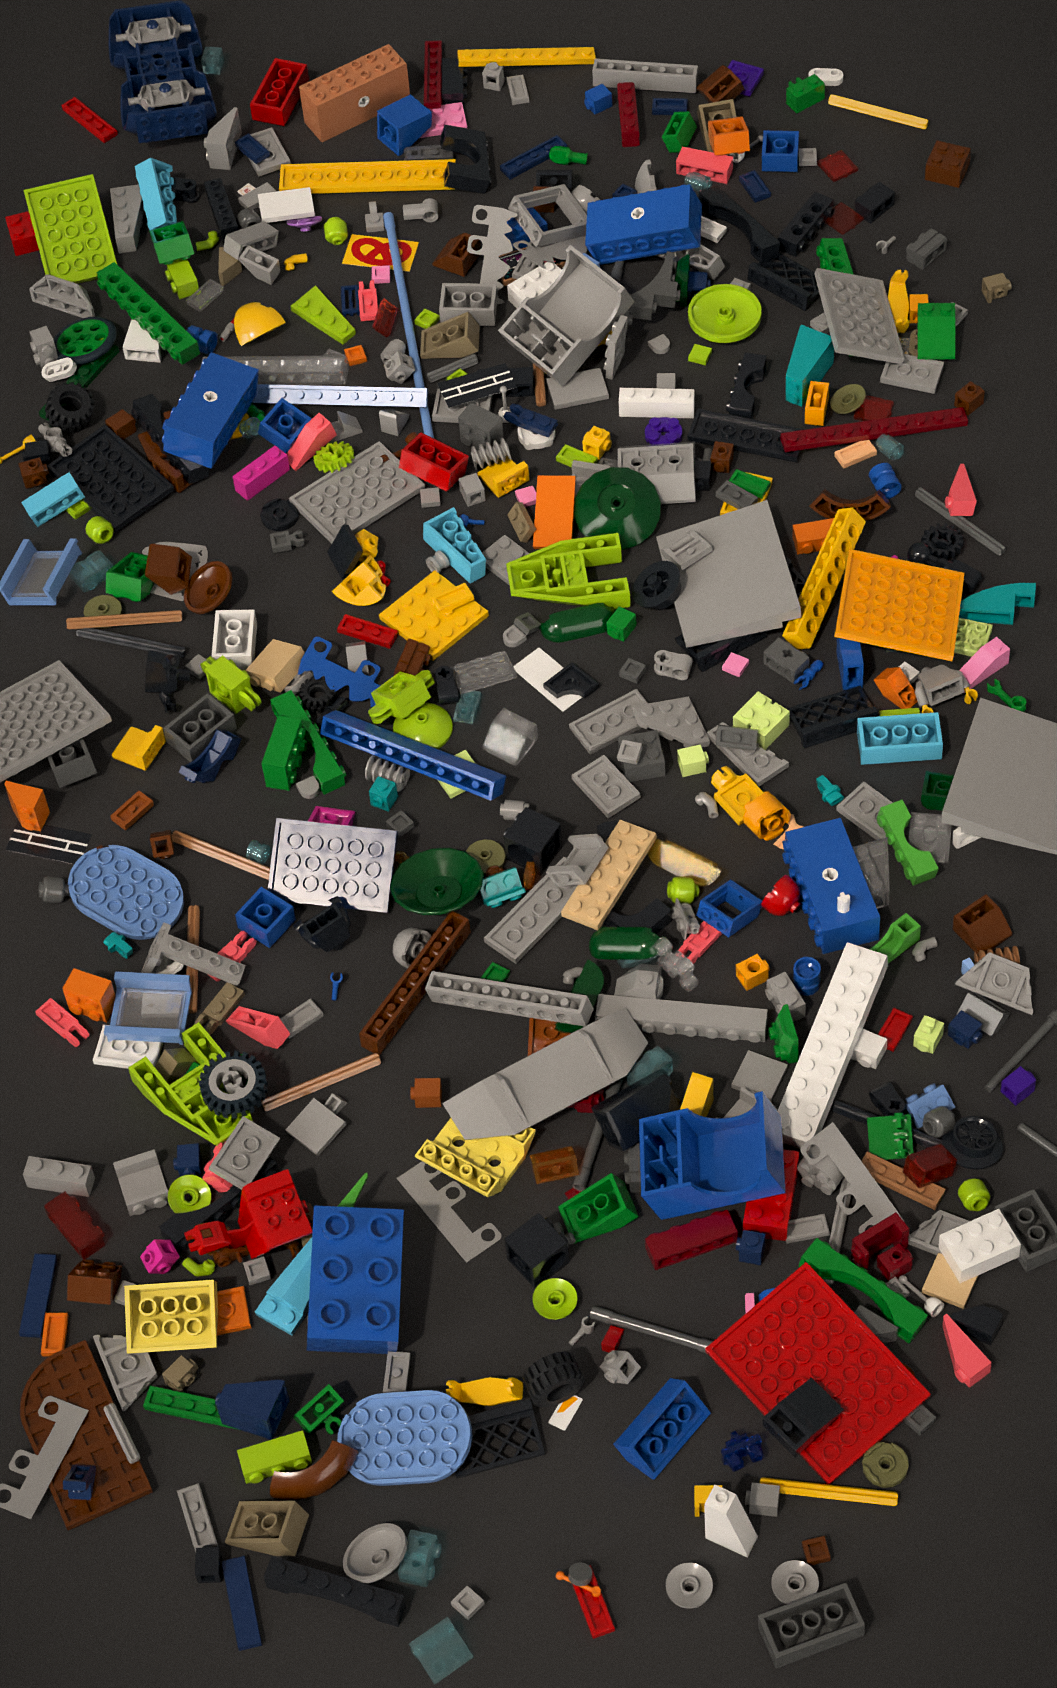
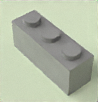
M265 221L227 234L223 250L239 260V257L248 245L263 252L277 246L279 231Z
M33 1156L28 1157L23 1172L24 1180L29 1188L90 1197L95 1181L90 1165Z

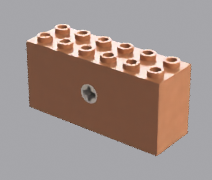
M389 44L299 86L304 123L321 142L376 117L377 110L410 95L407 63Z

